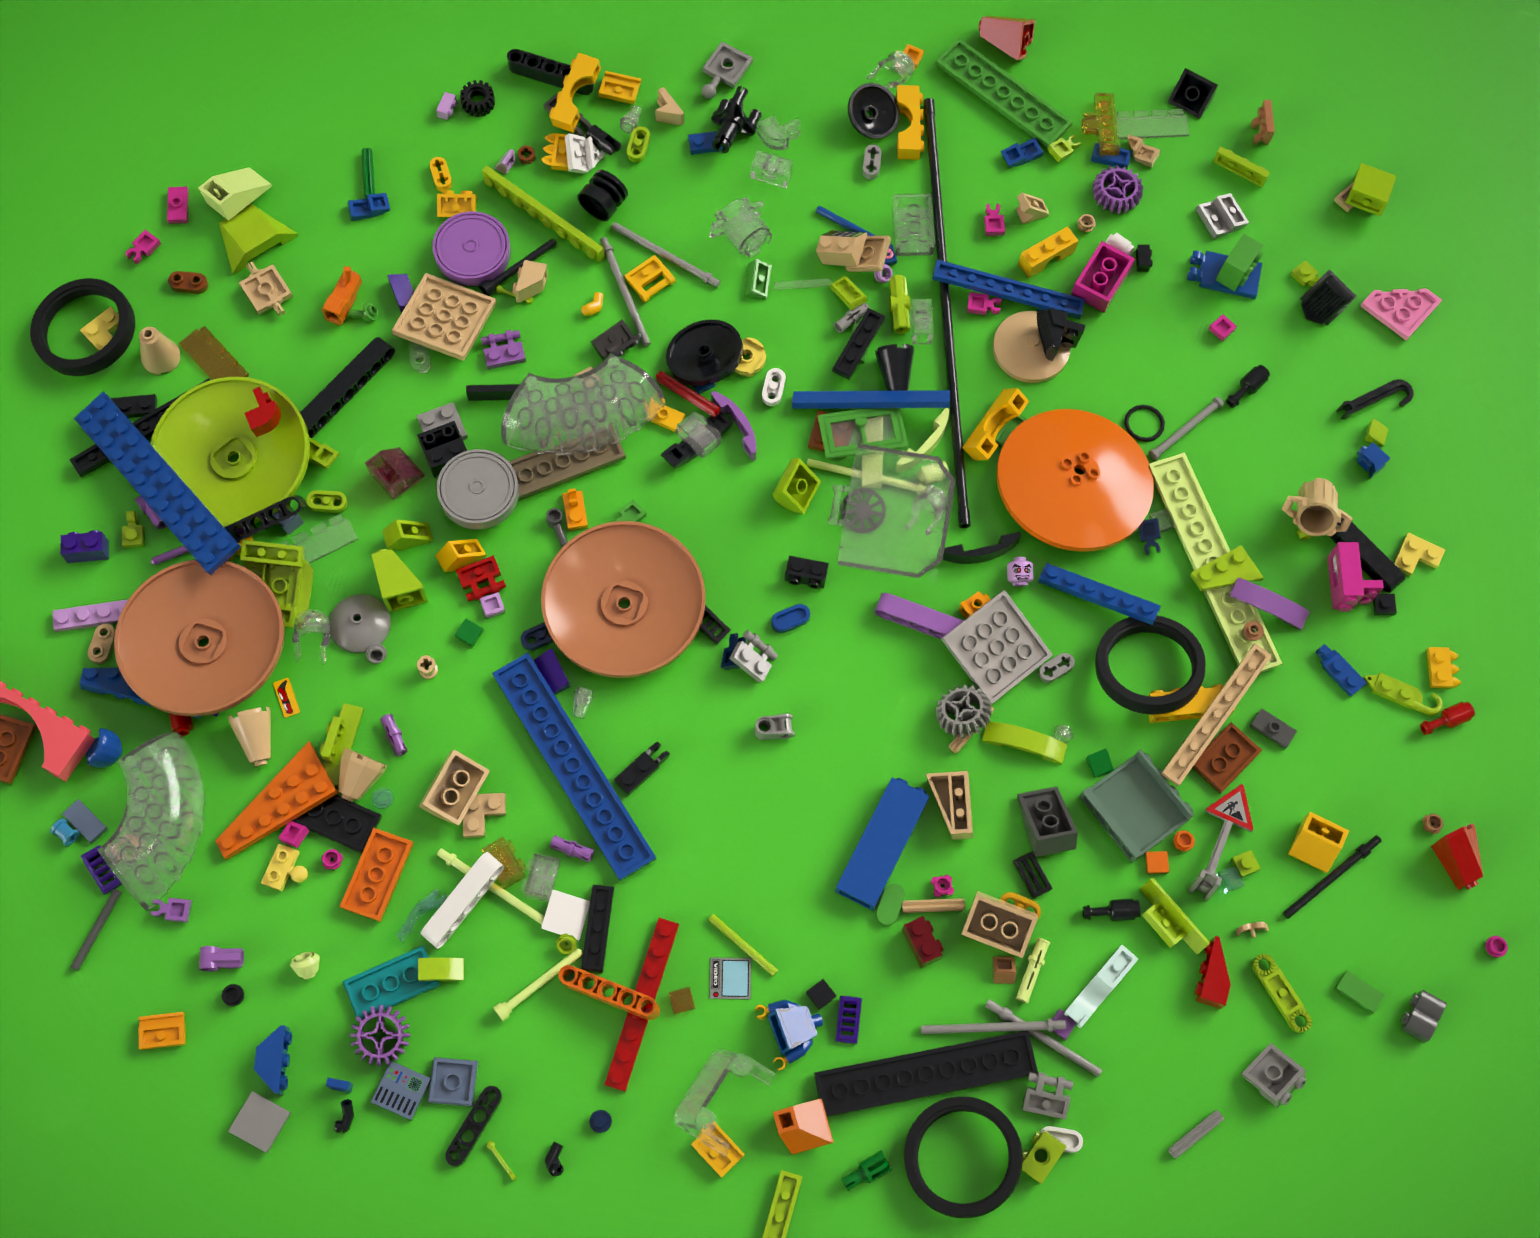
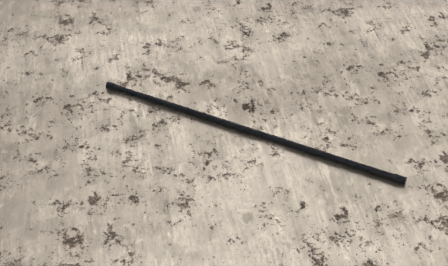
M927 98L923 103L927 128L937 259L947 262L935 124L934 99ZM939 281L948 390H950V415L958 499V522L960 528H968L971 526L970 510L968 508L964 452L962 448L963 440L949 284Z

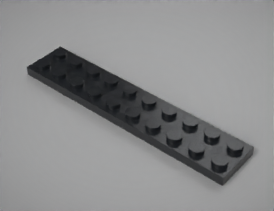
M1022 1031L815 1072L814 1077L819 1099L822 1098L826 1116L829 1117L1029 1076V1072L1038 1074L1029 1032Z

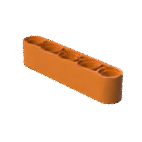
M566 965L559 971V980L571 990L646 1020H654L660 1014V1006L650 996L571 965ZM575 973L574 979L567 982L568 974ZM593 980L594 986L591 989H586L587 982ZM614 988L613 994L610 997H605L606 990ZM628 996H633V1002L629 1005H624L625 999ZM647 1004H653L652 1011L644 1013V1007Z

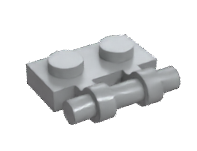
M746 630L743 637L747 639V642H738L729 659L760 683L765 680L772 666L766 661L769 657L774 661L778 654L773 651V647L769 644H764L756 633L752 634L749 630ZM754 646L761 651L760 654L753 650Z
M1029 1072L1028 1081L1035 1082L1036 1086L1035 1088L1026 1086L1022 1110L1066 1120L1071 1098L1063 1094V1089L1072 1090L1073 1081L1065 1080V1077L1061 1076L1057 1078L1045 1076L1046 1074L1038 1072V1074ZM1044 1084L1056 1087L1055 1093L1043 1090Z

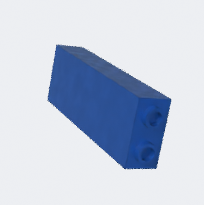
M891 778L836 886V893L871 911L874 910L930 796L927 795L924 789L919 787L913 788L908 785L907 781L901 778Z

